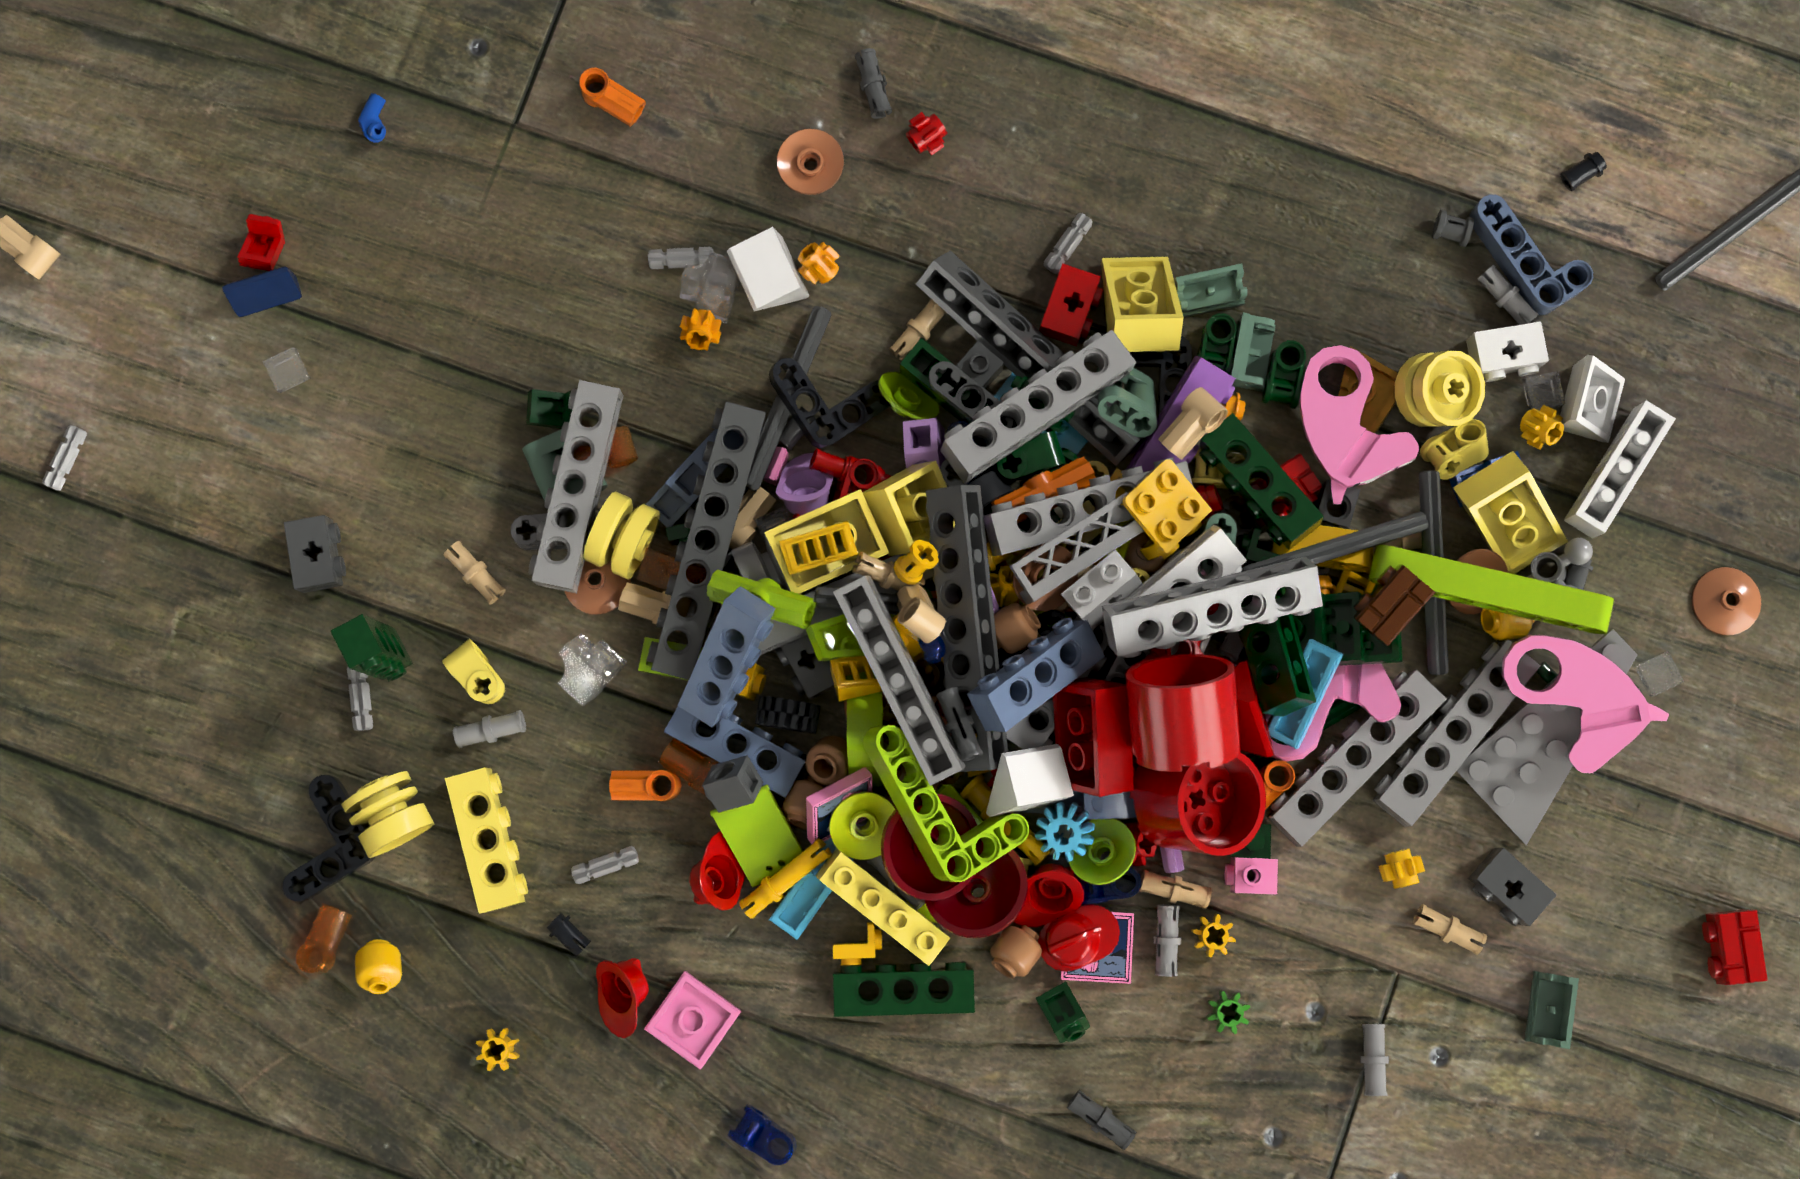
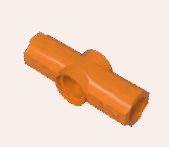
M1083 456L1053 472L1048 470L1026 481L1023 487L993 501L991 504L993 506L1011 501L1012 506L1016 507L1025 504L1024 497L1044 492L1046 498L1057 496V488L1077 483L1078 490L1090 487L1089 480L1096 478L1095 472L1091 464ZM1053 505L1051 510L1055 509L1058 506ZM1023 513L1020 514L1017 524L1026 520L1028 516Z

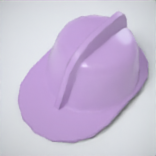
M813 453L793 458L786 464L781 473L776 488V495L779 499L783 500L785 507L790 513L803 515L829 502V489L834 476L809 469Z

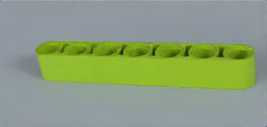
M1376 545L1369 575V581L1379 584L1377 579L1390 565L1396 568L1401 564L1435 592L1432 597L1593 634H1607L1614 602L1612 597L1394 546Z

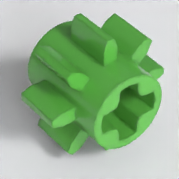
M1220 990V999L1218 1001L1208 1000V1004L1213 1007V1013L1208 1014L1206 1019L1218 1021L1216 1031L1222 1032L1225 1026H1229L1230 1031L1233 1034H1237L1236 1025L1240 1022L1243 1024L1249 1023L1243 1016L1244 1011L1248 1010L1250 1005H1240L1238 1003L1240 993L1235 992L1230 999L1227 998L1223 990ZM1233 1003L1232 1010L1236 1012L1233 1019L1227 1017L1223 1021L1225 1015L1220 1012L1223 1006L1229 1007Z

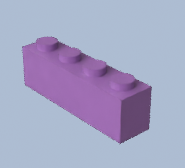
M1195 356L1158 415L1157 428L1151 435L1144 438L1125 470L1142 466L1143 472L1153 470V462L1171 457L1174 458L1175 463L1184 461L1190 463L1198 451L1199 446L1197 444L1181 460L1158 440L1159 437L1182 412L1181 406L1192 391L1203 387L1218 402L1225 405L1235 390L1232 384L1236 378L1202 357Z

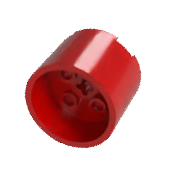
M1180 654L1145 660L1127 670L1125 676L1132 754L1137 758L1138 765L1158 771L1182 772V766H1197L1205 762L1209 768L1221 766L1234 760L1240 754L1235 666L1231 661L1212 655Z
M1241 752L1234 760L1214 768L1207 767L1205 762L1197 766H1182V772L1152 770L1139 765L1133 777L1134 790L1130 791V799H1134V809L1138 820L1136 826L1145 838L1157 846L1225 856L1236 853L1247 846L1261 827L1266 808L1265 786L1257 767Z

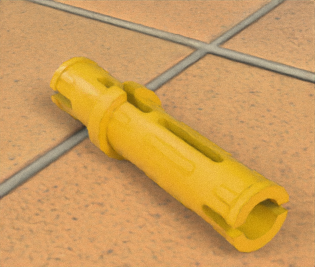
M820 838L816 839L813 844L772 877L766 876L762 879L761 885L739 901L742 910L755 903L744 913L753 919L773 901L779 902L784 898V892L832 856L829 847L816 855L827 844Z

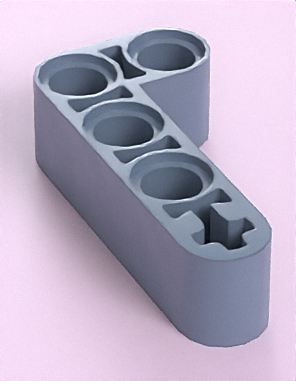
M1491 194L1484 196L1471 210L1469 217L1474 218L1473 229L1512 286H1517L1520 289L1518 293L1539 315L1551 313L1576 297L1591 284L1593 270L1587 262L1582 260L1571 261L1554 272L1502 197ZM1491 211L1493 213V215H1489L1486 217L1483 212L1487 213ZM1501 224L1502 226L1497 231L1493 229ZM1501 235L1510 237L1513 240L1514 247L1505 246L1501 241ZM1520 263L1528 264L1533 270V275L1524 274L1520 268ZM1567 273L1575 274L1579 279V285L1572 284L1567 278ZM1544 290L1548 292L1552 298V303L1544 302L1540 298L1539 291Z

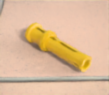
M979 774L962 790L960 795L963 799L967 798L981 812L980 817L985 820L989 818L986 811L992 789L984 782L985 777ZM1007 821L1004 825V833L1008 837L1011 832V825ZM1030 829L1027 839L1017 846L1035 866L1039 865L1052 851L1050 849L1047 852H1042L1041 847L1044 843L1041 840H1037L1035 834Z

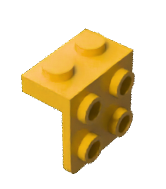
M1170 459L1162 461L1122 501L1124 507L1150 537V540L1140 549L1147 560L1159 556L1165 559L1172 555L1180 547L1178 543L1185 536L1188 537L1195 533L1202 526L1201 521L1212 511Z

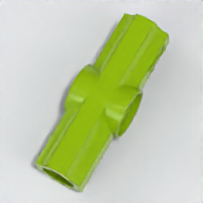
M717 569L712 574L711 580L707 585V596L711 601L721 604L741 586L776 608L771 619L802 629L809 627L815 614L816 602L813 601V598L781 589L780 585L771 578H762L755 581Z

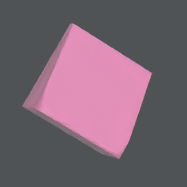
M776 448L763 481L775 486L776 484L778 485L781 473L789 459L786 448Z

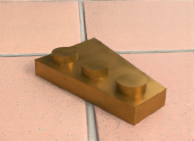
M1360 352L1370 363L1374 378L1363 407L1360 426L1376 434L1396 404L1395 380L1398 373ZM1348 366L1345 367L1338 395L1343 397L1352 394L1358 388V378L1355 372Z

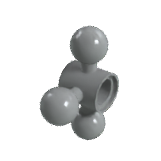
M1573 538L1566 544L1564 554L1559 557L1551 552L1540 553L1532 560V574L1528 577L1577 588L1564 583L1567 574L1566 566L1571 563L1575 565L1587 563L1593 554L1592 545L1584 538ZM1555 563L1558 569L1554 576L1550 578L1540 576V569L1544 564Z

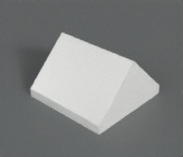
M773 227L727 250L728 256L754 311L809 297V293L797 271V267L783 237Z
M1586 355L1572 367L1560 416L1563 417L1561 422L1564 425L1565 432L1609 443L1625 378L1594 355Z
M1058 744L1001 753L986 814L989 817L1046 807L1074 796L1062 748Z

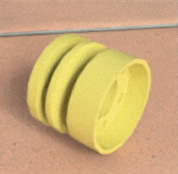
M407 771L373 780L359 788L355 794L341 804L346 814L362 809L353 815L349 821L352 826L369 823L370 827L358 836L368 858L376 857L395 849L435 825L424 803L407 806L406 802L418 793L415 786L400 790L411 781Z

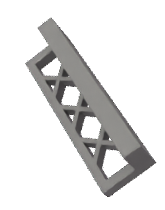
M1127 492L1009 566L1023 588V591L1019 592L1026 604L1035 602L1144 531L1131 514L1130 516L1133 520L1124 526L1110 524L1113 509L1123 503V498L1128 494ZM1106 514L1104 522L1097 521L1098 518ZM1089 524L1103 528L1100 541L1094 545L1081 542L1084 527ZM1109 529L1115 530L1113 533L1108 535ZM1077 532L1076 540L1067 539ZM1059 543L1074 546L1072 559L1065 564L1052 561L1055 546ZM1080 548L1086 549L1085 551L1079 554ZM1048 551L1047 559L1039 558L1040 555ZM1031 561L1045 564L1043 578L1031 585L1021 568ZM1051 566L1058 567L1050 573Z

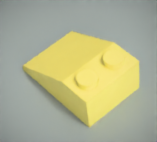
M1102 258L1101 268L1107 332L1113 330L1129 353L1179 351L1184 317L1169 258Z
M1514 451L1453 487L1489 549L1500 555L1505 561L1508 573L1515 574L1529 566L1538 554L1552 552L1568 542L1532 474Z
M861 489L764 532L791 592L800 594L851 571L853 565L858 566V563H855L858 555L789 575L779 544L781 540L848 521L858 554L864 552L876 559L889 554ZM833 532L838 552L845 551L840 532ZM820 536L819 539L825 557L831 555L826 536ZM812 539L806 540L811 561L816 560L817 555ZM798 543L791 545L797 565L803 564L804 561Z

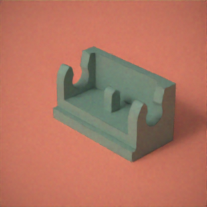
M1242 263L1176 277L1174 282L1183 317L1244 305L1245 298L1247 297V287H1243L1242 283L1244 275Z
M1244 312L1240 316L1236 329L1233 364L1230 374L1236 378L1232 386L1264 391L1276 327L1274 325L1275 320Z
M1533 971L1525 1041L1570 1049L1579 978Z

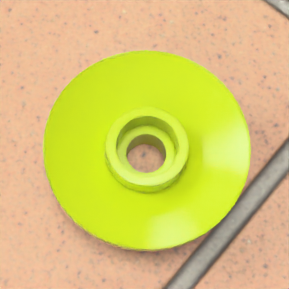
M859 792L845 798L834 809L829 823L830 836L836 848L846 856L858 860H867L880 856L883 830L886 822L895 810L894 806L885 797L873 792ZM861 817L868 818V822L864 826L856 825L857 820Z

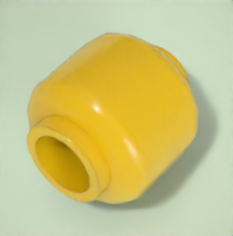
M1484 608L1481 611L1482 627L1495 640L1503 641L1523 638L1529 634L1535 620Z
M376 939L367 942L357 951L355 955V978L361 988L373 994H383L401 981V954L396 946L386 940Z

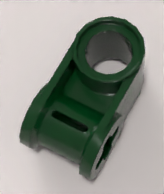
M1218 313L1207 321L1202 331L1201 343L1197 353L1198 357H1202L1229 375L1231 374L1233 364V348L1237 331L1236 323L1230 315ZM1214 324L1223 325L1227 330V337L1223 339L1216 338L1211 332V326Z
M1287 340L1282 342L1273 352L1269 371L1265 379V388L1262 393L1263 403L1275 401L1289 404L1290 408L1296 409L1300 398L1302 375L1306 360V351L1299 342ZM1282 351L1292 352L1296 357V364L1293 366L1284 364L1280 358V353Z
M1051 431L1034 437L998 461L997 469L1005 478L1017 481L1065 465L1066 461L1055 431ZM1014 456L1017 460H1022V464L1018 465V472L1016 473L1006 469V465L1010 463L1009 457Z

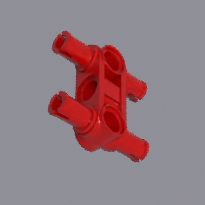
M818 448L815 449L809 465L811 470H817L837 478L838 483L832 501L859 489L864 492L891 477V475L885 473L881 466L876 465L870 459H859L850 455L841 458L821 451ZM856 467H862L866 471L867 480L865 484H860L855 479L854 471ZM795 513L792 519L797 518L801 515ZM887 554L878 558V560L883 561L890 558V556Z

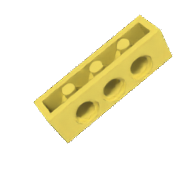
M484 767L445 778L479 914L525 902L524 894L528 893L527 882L524 874H518L515 861L519 860V851L515 840L510 841L507 827L511 826V820L506 806L501 807L498 794L502 793V785L499 775L497 773L493 774L491 768ZM483 796L487 800L488 808L483 815L478 816L474 813L472 805L477 797ZM490 829L496 835V844L491 849H486L481 843V836L486 830ZM496 863L501 864L505 869L504 879L499 883L492 881L489 875L490 868Z
M837 848L815 875L819 881L928 966H930L950 940V937Z

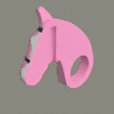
M1342 345L1323 348L1310 359L1303 378L1299 398L1302 425L1314 456L1326 474L1331 478L1333 504L1336 505L1342 503L1347 488L1370 483L1391 471L1403 467L1414 461L1419 452V445L1414 436L1409 432L1378 435L1360 426L1363 407L1374 378L1370 363L1359 351ZM1332 363L1346 365L1355 372L1358 378V388L1352 394L1344 397L1328 394L1318 381L1319 371Z

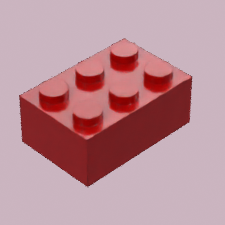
M1088 677L1075 679L1053 696L1055 744L1062 748L1072 790L1097 797L1133 791L1134 766L1126 684Z

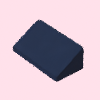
M286 266L222 287L225 296L239 317L292 302L302 297L296 275Z

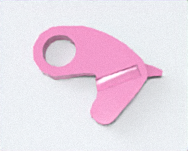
M1528 635L1513 642L1503 657L1502 677L1512 694L1530 704L1568 705L1581 709V731L1579 738L1569 751L1568 758L1576 770L1582 773H1593L1601 768L1632 742L1650 721H1667L1669 714L1647 703L1645 697L1630 677L1616 664L1602 654L1574 640L1547 635ZM1532 649L1549 650L1556 656L1559 663V674L1556 681L1550 687L1543 690H1531L1524 687L1517 676V664L1520 658Z
M1383 665L1338 666L1300 748L1295 749L1289 745H1282L1271 739L1275 755L1271 757L1288 762L1303 759L1316 749L1327 715L1335 699L1364 707L1370 716L1378 722L1394 719L1400 712L1401 701ZM1265 714L1266 720H1267V722H1268V719L1270 718L1271 715H1270V714Z

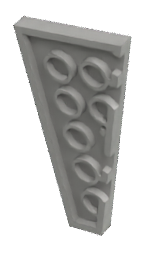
M1612 628L1590 647L1616 664L1625 674L1628 673L1638 656ZM1557 676L1543 689L1550 687L1556 681ZM1526 703L1475 747L1457 770L1462 778L1525 845L1528 844L1573 767L1569 761L1568 754L1572 745L1579 738L1581 731V709L1579 707Z

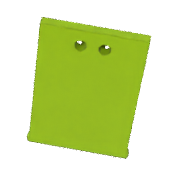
M767 784L761 787L752 804L719 813L716 809L710 811V815L717 823L752 888L761 884V880L766 876L772 877L803 852L801 845Z

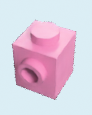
M1231 857V864L1225 865V885H1230V892L1277 894L1278 859ZM1249 870H1251L1254 875L1251 881L1247 879V873Z

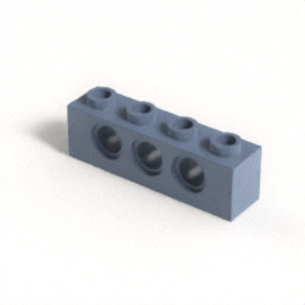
M741 586L728 596L720 608L677 706L710 727H713L721 718L727 720L737 706L738 702L734 700L736 694L741 693L749 680V676L746 675L748 668L754 666L761 654L758 646L760 642H763L768 637L774 626L770 620L776 608Z
M1065 618L1058 621L1052 626L1053 631L1046 636L1032 640L1027 645L1028 649L1022 654L1014 655L1005 660L1002 664L1003 668L999 671L988 674L978 680V686L967 695L985 731L1007 732L1105 657L1088 620Z
M679 706L676 708L664 730L665 733L720 763L748 755L764 782L763 786L767 784L770 790L785 798L787 797L794 782L798 780L805 767L806 761L801 759L803 754L801 750L786 742L783 748L771 743L773 735L756 726L752 732L740 726L743 719L734 714L727 720L721 718L716 723V731L712 736L702 737L698 731L701 720ZM734 735H743L747 741L745 750L739 754L732 753L728 747L729 740ZM765 751H772L777 756V764L771 770L761 769L758 763L759 756Z

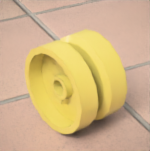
M1441 351L1415 355L1402 365L1395 380V400L1398 409L1408 422L1418 427L1460 426L1467 423L1480 411L1485 397V380L1481 368L1471 356L1461 351Z
M616 491L611 493L593 523L584 548V560L598 567L604 566L611 560V570L614 574L627 580L631 579L644 560L654 538L660 518L659 510L642 504L633 511V503L630 497Z

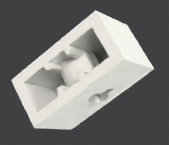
M1541 322L1474 332L1466 339L1469 356L1481 368L1485 382L1504 379L1507 373L1518 372L1520 377L1539 373V368L1549 361ZM1505 349L1507 353H1513V357L1510 358L1508 354L1503 355L1502 351Z
M1114 550L1061 593V595L1081 620H1088L1091 629L1094 630L1104 621L1103 605L1124 600L1143 583L1122 556Z

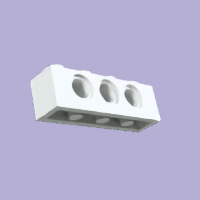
M1647 400L1633 408L1564 521L1592 539L1604 534L1676 418Z
M1213 524L1124 600L1169 590L1177 582H1185L1186 585L1239 573L1243 570L1241 565L1247 560L1223 530ZM1205 559H1211L1213 561L1211 573L1206 576H1199L1198 565ZM1185 612L1176 614L1172 624L1179 623L1184 618ZM1151 621L1142 622L1138 632L1147 630Z

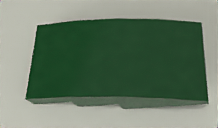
M1359 591L1323 594L1321 592L1323 606L1313 608L1306 615H1292L1302 652L1309 639L1316 640L1343 654L1338 666L1402 662L1401 632L1389 646H1386L1353 618L1357 613L1353 607L1364 595Z

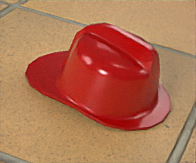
M721 831L711 837L702 860L693 866L690 872L689 883L694 893L693 900L696 904H708L724 911L732 909L737 904L746 875Z
M1049 863L1037 868L1033 875L1028 878V892L1025 904L1013 922L1021 926L1039 927L1078 909L1084 901V889L1075 878L1071 867Z
M1093 904L1081 906L1075 911L1044 925L1038 940L1042 948L1041 956L1046 964L1055 970L1067 972L1082 968L1103 959L1113 952L1119 941V924L1112 912L1103 906Z
M632 958L618 963L604 960L598 963L596 968L600 1015L611 1033L617 1037L627 1038L636 1029L637 1008L645 1000L649 992V985L642 972L639 959Z

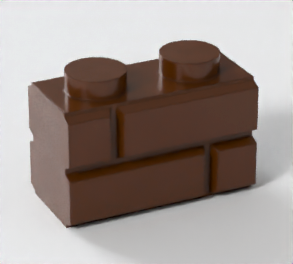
M1401 564L1396 568L1390 565L1377 579L1380 586L1372 596L1366 592L1353 607L1357 611L1353 618L1386 646L1391 644L1435 594L1428 585Z

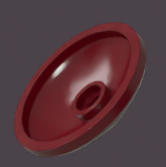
M937 794L959 836L977 826L974 817L963 804L949 796ZM919 795L914 799V809L917 813L922 808V799ZM897 808L893 811L886 822L881 839L883 865L892 882L907 895L929 901L949 898L966 887L973 876L962 882L941 881L934 877ZM936 826L932 828L930 833L933 843L939 838V831ZM979 839L976 843V852L978 855H980L982 851L981 839ZM953 857L947 863V869L950 874L955 870L956 863Z
M1011 850L977 872L966 887L957 894L942 900L924 901L934 920L948 932L966 938L991 936L1008 927L1021 912L1028 892L1026 870L1018 854ZM976 888L984 889V894L981 897L972 896Z

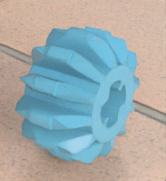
M1063 801L1057 803V812L1047 806L1044 809L1046 818H1038L1036 825L1044 830L1036 832L1035 838L1037 840H1047L1042 845L1041 850L1042 852H1047L1053 848L1055 850L1053 853L1054 860H1058L1061 852H1065L1067 861H1073L1074 851L1078 855L1084 856L1087 850L1083 844L1092 845L1094 842V837L1087 833L1094 831L1095 824L1091 822L1083 823L1088 818L1089 812L1085 810L1079 815L1076 814L1078 804L1075 802L1071 804L1069 811H1066ZM1062 824L1068 825L1067 830L1072 828L1073 831L1069 838L1062 837L1064 833L1058 834Z

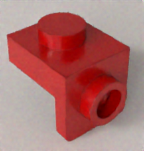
M249 214L246 219L249 232L237 256L239 266L271 271L274 269L285 244L281 221L268 216Z

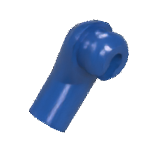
M371 93L358 118V122L365 138L373 143H378L386 135V128L379 118L386 100L377 94Z

